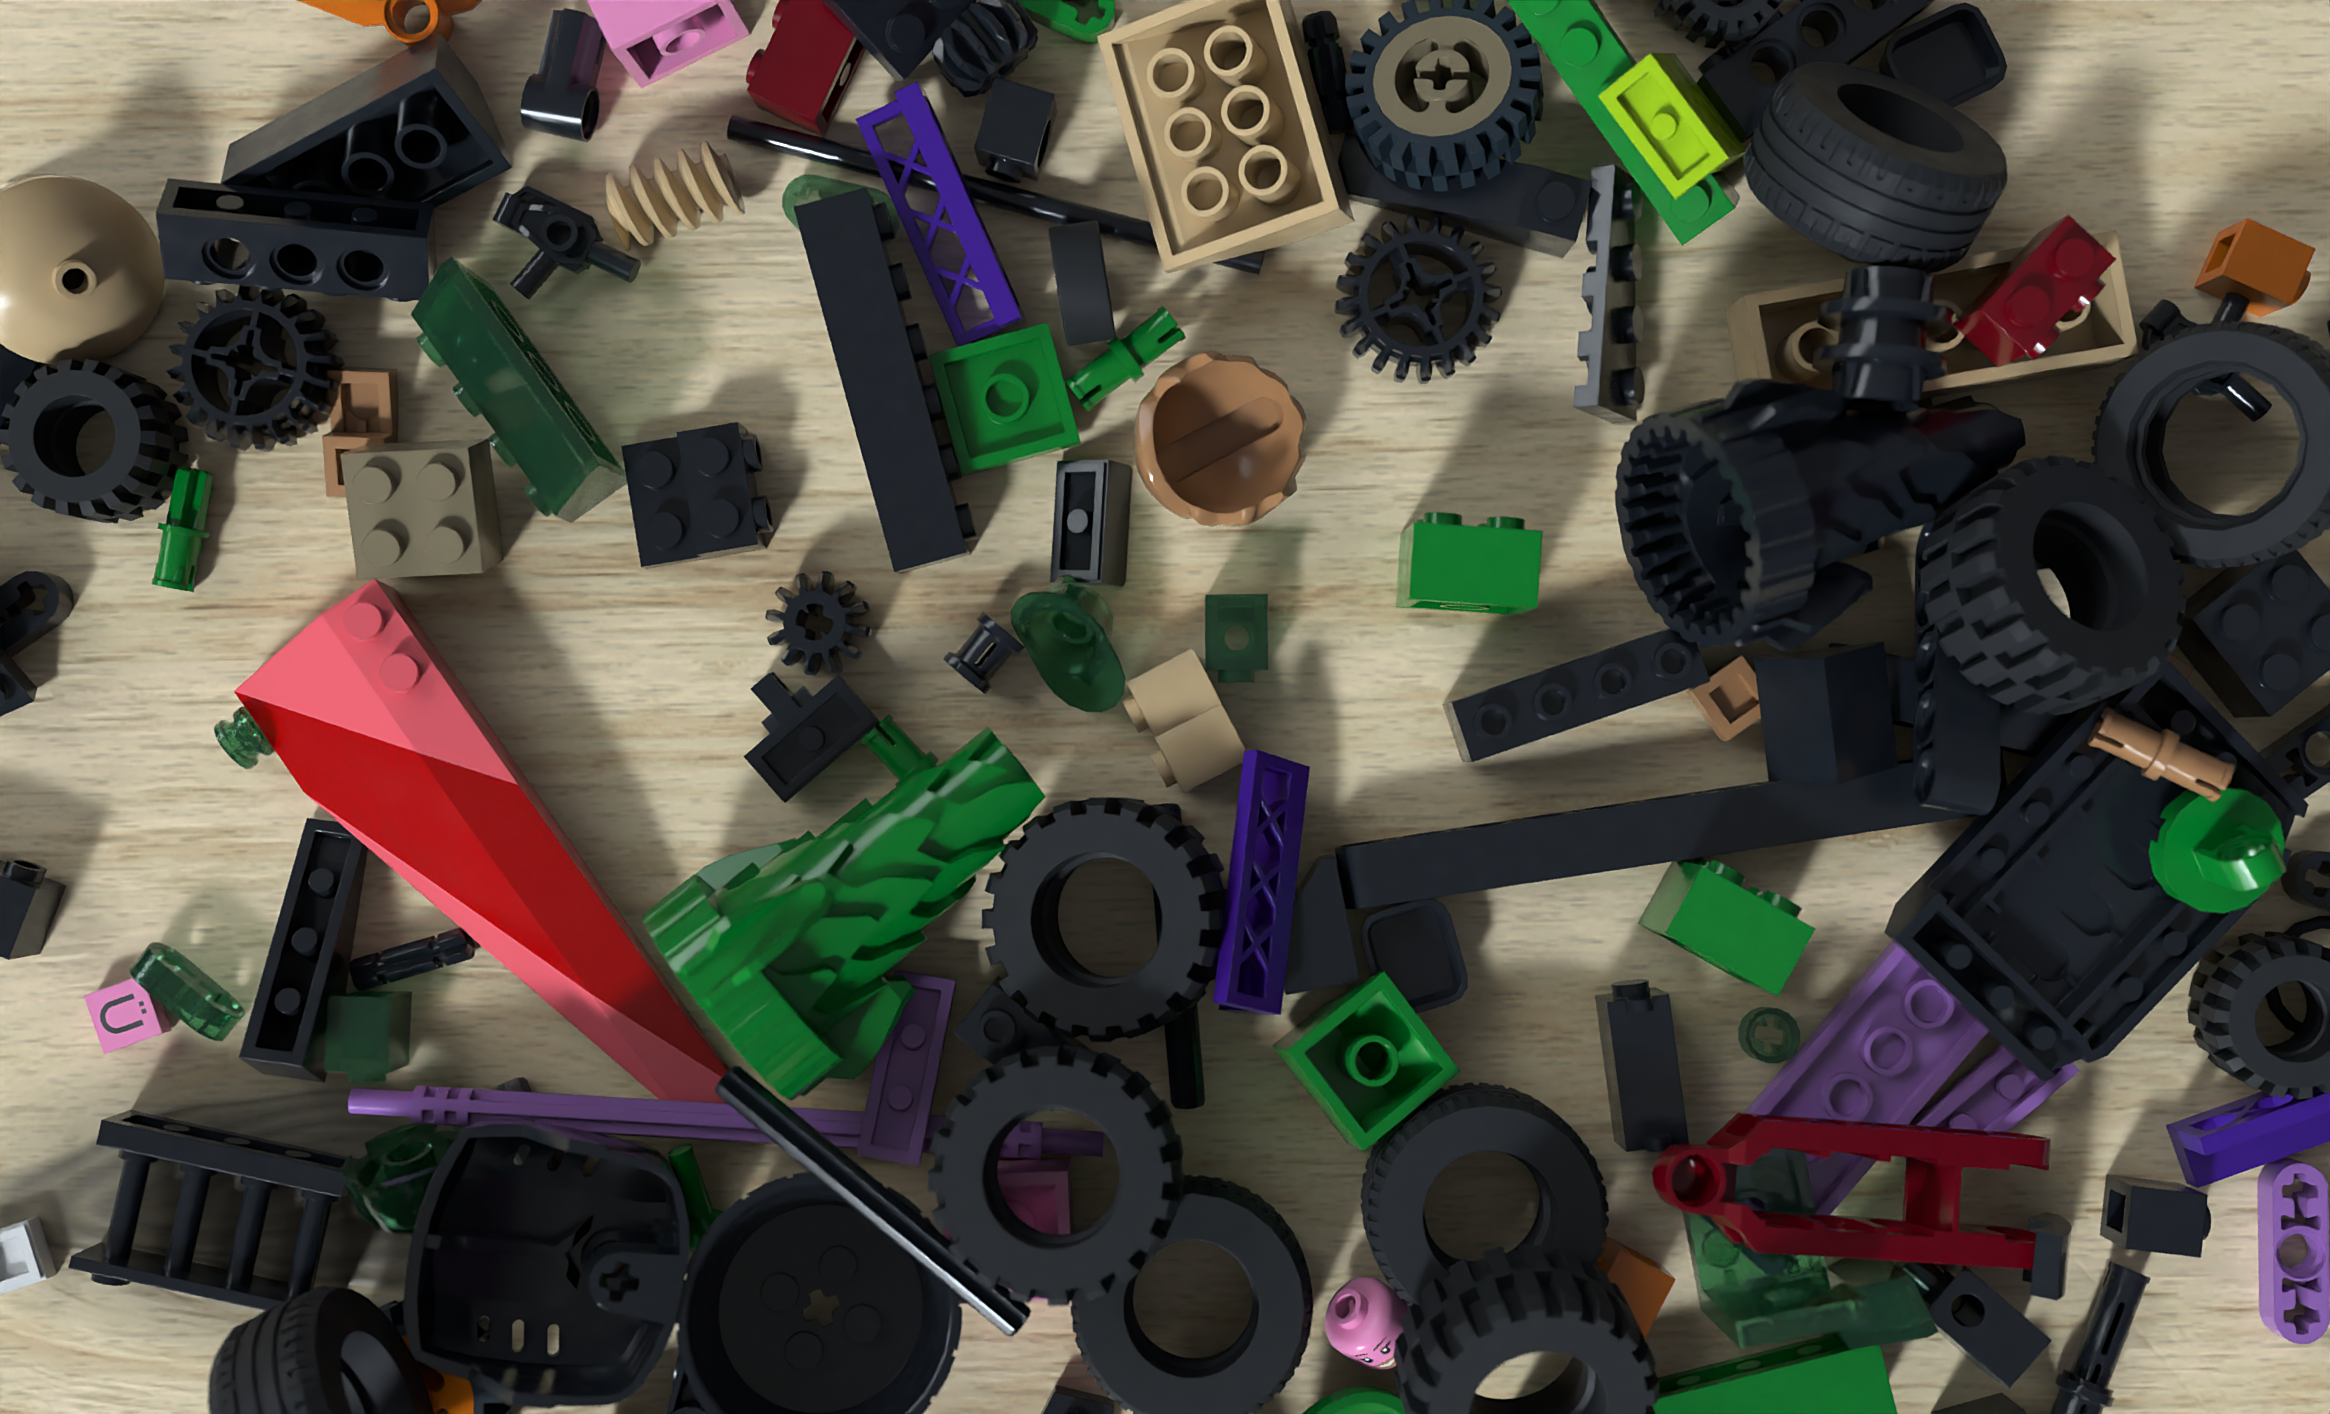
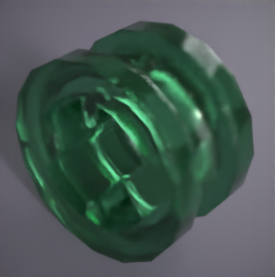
M240 707L234 711V720L232 722L221 720L215 724L214 734L221 747L233 761L245 769H252L259 762V754L270 756L275 750L246 708Z
M1758 1007L1749 1011L1742 1018L1738 1027V1041L1742 1050L1749 1057L1765 1063H1781L1788 1060L1797 1051L1800 1043V1030L1796 1020L1788 1012L1778 1008ZM1772 1017L1774 1018V1029L1782 1031L1783 1038L1780 1045L1770 1043L1772 1051L1764 1052V1042L1755 1038V1030L1757 1025L1767 1027L1765 1019Z

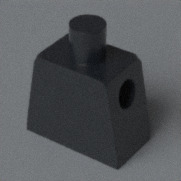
M1898 1261L1892 1272L1915 1291L1907 1304L1980 1370L2007 1388H2010L2052 1341L1964 1265ZM1962 1295L1961 1305L1956 1311L1952 1312L1953 1301Z

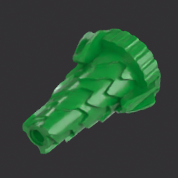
M986 727L939 766L912 775L873 805L865 798L816 838L808 830L798 839L793 838L728 855L705 866L645 912L642 919L649 935L671 969L714 1025L770 1086L780 1095L785 1096L791 1101L799 1095L805 1096L826 1078L854 1080L865 1071L899 1021L905 1004L916 992L904 975L883 974L928 939L922 930L968 893L976 881V873L988 865L992 859L1007 847L1003 841L1030 817L1032 811L1043 801L1045 795L1013 753L996 737L990 728Z

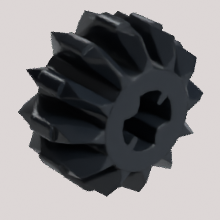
M980 0L977 3H972L965 12L955 17V21L950 26L942 30L941 37L934 44L932 50L933 59L942 70L940 73L964 97L985 94L992 87L994 77L1004 79L1007 75L1013 73L1015 68L1028 58V53L1036 47L1038 30L1029 19L1031 16L1019 1Z
M821 572L816 591L809 576L805 573H800L796 575V585L800 593L798 596H795L791 591L783 587H779L775 592L778 599L788 606L785 612L775 609L766 611L765 618L767 620L782 623L784 629L770 634L767 640L772 646H782L791 642L781 659L782 663L786 666H793L804 656V673L816 676L820 670L823 656L830 673L838 674L843 670L838 654L839 651H842L854 660H859L863 655L860 648L850 642L852 635L862 638H870L872 636V628L863 624H854V618L863 616L871 610L869 603L857 601L846 605L854 596L857 586L850 581H846L834 592L835 579L834 574L831 572ZM823 608V616L832 619L833 626L830 633L820 631L822 639L815 640V631L806 628V621L809 615L818 617L816 609Z

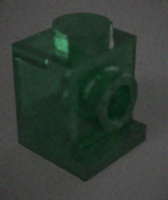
M1268 594L1205 595V672H1218V683H1255V671L1268 670ZM1232 627H1240L1248 634V644L1242 650H1232L1225 643V633Z

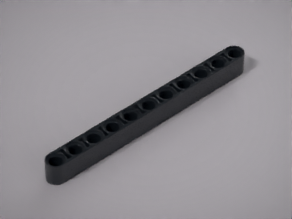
M2000 748V786L1998 795L2008 786L2002 748ZM1913 759L1897 761L1898 767L1841 784L1764 781L1347 844L1335 847V854L1345 908L1359 909L1979 815L1918 805L1913 795Z

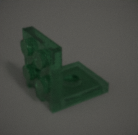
M1770 1148V1154L1764 1153L1751 1166L1737 1164L1735 1200L1741 1202L1747 1198H1758L1762 1201L1765 1211L1816 1214L1805 1153L1788 1149ZM1682 1211L1700 1309L1740 1349L1872 1325L1867 1298L1827 1269L1825 1257L1757 1253L1751 1248L1744 1246V1243L1729 1241L1709 1215L1692 1214Z

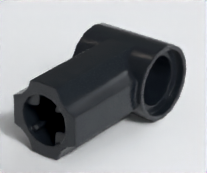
M568 8L553 10L539 72L529 76L522 94L521 122L524 128L583 142L591 140L598 122L600 106L599 92L596 84L607 42L596 18L585 12Z

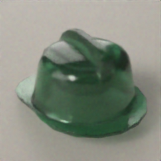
M1070 574L1058 577L1049 588L1042 592H1029L1019 597L1011 609V625L1051 691L1068 705L1085 712H1104L1115 707L1124 694L1126 678L1121 662L1110 643L1113 633V613L1108 603L1097 592L1078 584Z

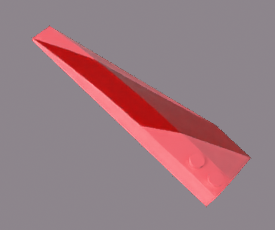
M373 579L320 614L234 690L241 703L307 796L659 1100L724 1102L716 1094L715 1087L729 1068L395 588Z

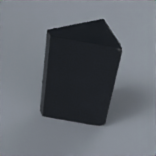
M1112 460L1057 461L1051 583L1122 587L1125 585L1132 481L1130 465Z

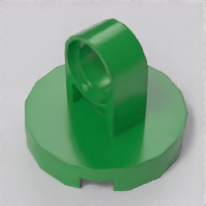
M2226 787L2225 790L2218 788L2217 790L2221 791V796L2215 802L2207 800L2205 796L2192 790H2186L2165 807L2160 817L2166 819L2160 829L2158 842L2150 841L2149 857L2154 877L2166 894L2199 911L2227 913L2248 906L2265 893L2271 883L2281 877L2286 871V863L2283 859L2285 843L2280 820L2266 801L2241 788Z

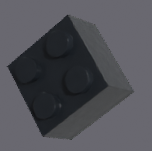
M2297 549L2266 561L2250 565L2227 567L2186 600L2184 618L2182 621L2177 622L2182 627L2176 643L2177 647L2234 718L2271 717L2330 670V590Z

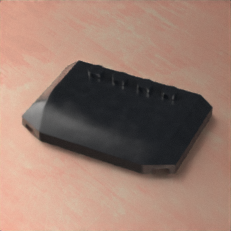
M2168 660L2155 674L2146 677L2143 682L2084 708L2082 707L1997 796L1992 810L1987 815H1979L1896 902L1884 932L2031 1074L2042 1081L2055 1077L2051 1072L2052 1070L2082 1059L2087 1063H2091L2108 1056L2260 898L2258 897L2248 906L2227 913L2199 911L2166 894L2153 875L2149 857L2150 841L2158 842L2160 829L2166 819L2160 817L2165 807L2189 789L2161 776L2157 780L2141 775L2142 767L2098 747L2088 745V739L2098 719L2103 721L2101 718L2102 712L2109 707L2116 713L2161 733L2164 729H2169L2180 735L2179 742L2223 762L2234 764V772L2227 787L2247 790L2266 801L2281 822L2284 843L2287 841L2295 815L2304 818L2309 806ZM2284 847L2283 859L2287 867L2292 851Z

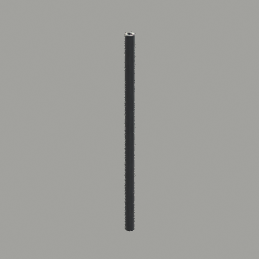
M732 115L727 128V138L729 140L882 178L869 149ZM890 161L900 182L905 167ZM917 162V164L927 167L926 164ZM917 171L913 172L909 186L939 193L932 177ZM963 174L975 203L1061 225L1096 220L1099 225L1100 235L1158 249L1150 221ZM1265 251L1253 252L1213 262V264L1260 275Z

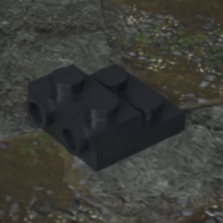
M739 422L677 432V437L621 446L642 568L650 569L767 549L764 533L773 531L772 514L766 495L758 496L754 474L755 472L763 471L761 448L757 436H748L747 429Z

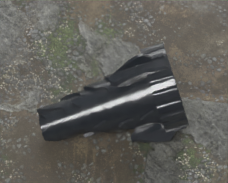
M1747 378L1736 381L1725 399L1713 398L1649 416L1643 420L1642 424L1636 425L1630 432V439L1624 443L1621 450V461L1617 465V489L1615 490L1616 512L1627 561L1633 569L1634 578L1640 590L1645 593L1647 601L1655 613H1659L1664 623L1672 631L1679 632L1681 637L1690 643L1698 642L1701 647L1708 648L1714 646L1722 647L1734 643L1736 647L1762 639L1782 652L1800 647L1838 618L1847 608L1857 602L1860 597L1869 594L1873 590V578L1868 572L1841 561L1882 548L1886 536L1935 521L1939 516L1936 510L1951 506L1954 500L1998 475V470L2008 467L2015 459L2017 450L2026 445L2022 419L2003 413L1992 404L1976 402L1971 395L1934 406L1931 397L1919 400L1918 409L1910 412L1846 411L1842 394L1837 390L1816 389L1805 384L1772 379Z

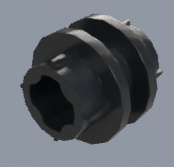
M1894 266L1854 268L1846 272L1842 298L1830 300L1819 305L1817 323L1826 329L1839 332L1838 344L1827 345L1814 350L1812 368L1821 373L1832 375V390H1837L1842 394L1846 409L1882 413L1914 411L1919 407L1924 381L1945 376L1948 358L1941 353L1925 349L1926 337L1949 332L1953 319V312L1946 307L1933 304V275L1917 269Z

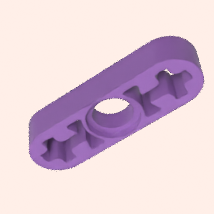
M2281 1158L2268 1163L2262 1169L2257 1184L2259 1313L2264 1325L2273 1333L2296 1344H2309L2323 1336L2330 1322L2328 1185L2323 1174L2315 1167L2291 1158ZM2294 1178L2302 1181V1191L2294 1192L2291 1198L2282 1194L2283 1185L2293 1184ZM2296 1213L2305 1217V1222L2302 1224L2290 1219H2281V1216L2286 1215L2295 1218ZM2301 1234L2307 1243V1254L2298 1265L2286 1267L2280 1258L2281 1244L2288 1236ZM2286 1277L2298 1282L2306 1281V1283L2301 1285L2292 1282V1287L2282 1283V1278ZM2296 1302L2305 1306L2304 1314L2294 1316L2293 1323L2284 1319V1311L2294 1309Z

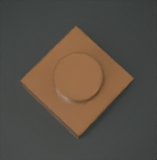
M1742 655L1733 657L1709 674L1711 682L1686 691L1721 741H1729L1761 718L1756 675Z

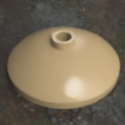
M63 175L37 176L14 182L0 189V344L23 357L52 365H58V361L74 359L83 363L85 359L101 361L114 356L133 344L146 331L156 316L165 285L160 246L155 234L143 216L125 199L106 187L77 177ZM72 268L81 269L84 273L82 285L76 289L64 288L62 283L64 273Z

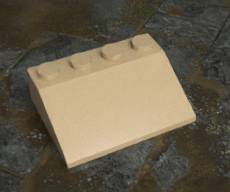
M1188 0L1097 36L1164 272L1172 273L1296 243L1355 222L1291 0Z

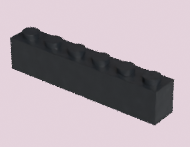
M865 187L793 207L894 572L902 574L971 555L968 541L977 539L978 535L969 504L957 505L951 481L961 479V473L952 443L941 445L935 421L945 419L936 384L924 385L918 362L929 359L919 323L908 325L902 301L912 299L902 262L891 265L885 241L896 239L886 203L875 204L870 192Z

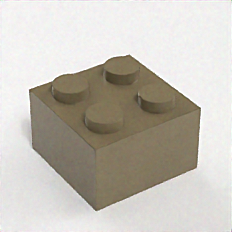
M489 438L363 445L340 454L357 579L484 573L504 560Z

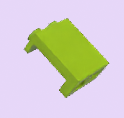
M1675 53L1648 54L1598 95L1675 199L1680 198L1710 173L1719 170L1724 171L1746 152V148Z

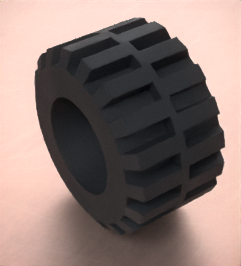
M74 359L58 361V370L46 365L34 372L37 380L35 384L22 381L14 390L21 398L16 406L6 403L2 416L10 418L8 430L0 429V443L8 445L10 453L1 456L5 470L19 473L12 481L18 490L33 495L31 501L42 508L54 510L55 513L102 523H118L119 518L133 521L144 517L142 507L156 510L166 502L160 493L164 489L173 490L175 480L173 475L177 465L187 466L189 455L179 452V443L189 442L187 428L175 425L174 423L182 417V414L176 404L164 400L168 394L158 385L147 382L146 378L100 361L85 359L83 363ZM107 410L115 428L114 448L104 465L93 473L86 475L77 459V438L84 424L92 416Z
M2265 931L2264 937L2253 933L2238 936L2239 947L2224 943L2214 951L2220 959L2215 964L2203 961L2197 972L2206 977L2201 986L2191 983L2188 994L2189 997L2199 1001L2198 1008L2187 1009L2189 1023L2201 1029L2200 1032L2193 1035L2199 1048L2211 1053L2207 1058L2218 1068L2256 1090L2259 1089L2271 1096L2284 1098L2287 1093L2297 1099L2313 1098V1087L2326 1094L2330 1093V949L2294 935L2289 936L2281 932ZM2290 981H2297L2303 989L2307 1004L2306 1016L2301 1029L2291 1038L2280 1044L2264 1046L2258 1037L2255 1023L2260 1002L2276 986Z

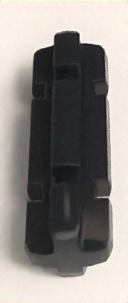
M1318 11L1303 18L1302 29L1305 43H1308V46L1311 47L1307 51L1310 69L1320 103H1322V110L1329 134H1341L1354 129L1346 97H1348L1345 88L1347 70L1342 47H1339V43H1336L1340 38L1337 19L1331 11Z
M461 928L440 933L437 938L431 936L382 950L381 955L379 952L355 958L349 964V971L355 988L364 991L385 985L388 981L391 983L442 968L444 963L449 966L472 959L475 956V947L472 937Z

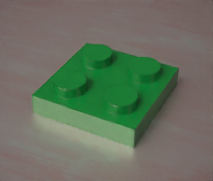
M1048 322L929 355L963 477L1081 445Z

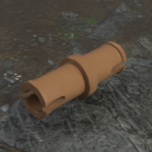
M2109 707L2101 714L2103 721L2099 719L2096 721L2088 739V745L2098 747L2142 767L2141 775L2152 780H2157L2161 776L2205 796L2211 802L2219 799L2221 791L2217 789L2225 790L2234 772V764L2223 762L2179 742L2180 735L2169 729H2164L2161 733L2116 713Z

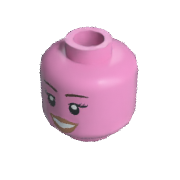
M1361 1276L1348 1281L1338 1289L1329 1302L1325 1316V1331L1331 1345L1339 1352L1366 1369L1383 1371L1396 1366L1393 1357L1395 1341L1401 1333H1404L1401 1323L1410 1307L1406 1305L1404 1299H1400L1394 1289L1379 1279Z

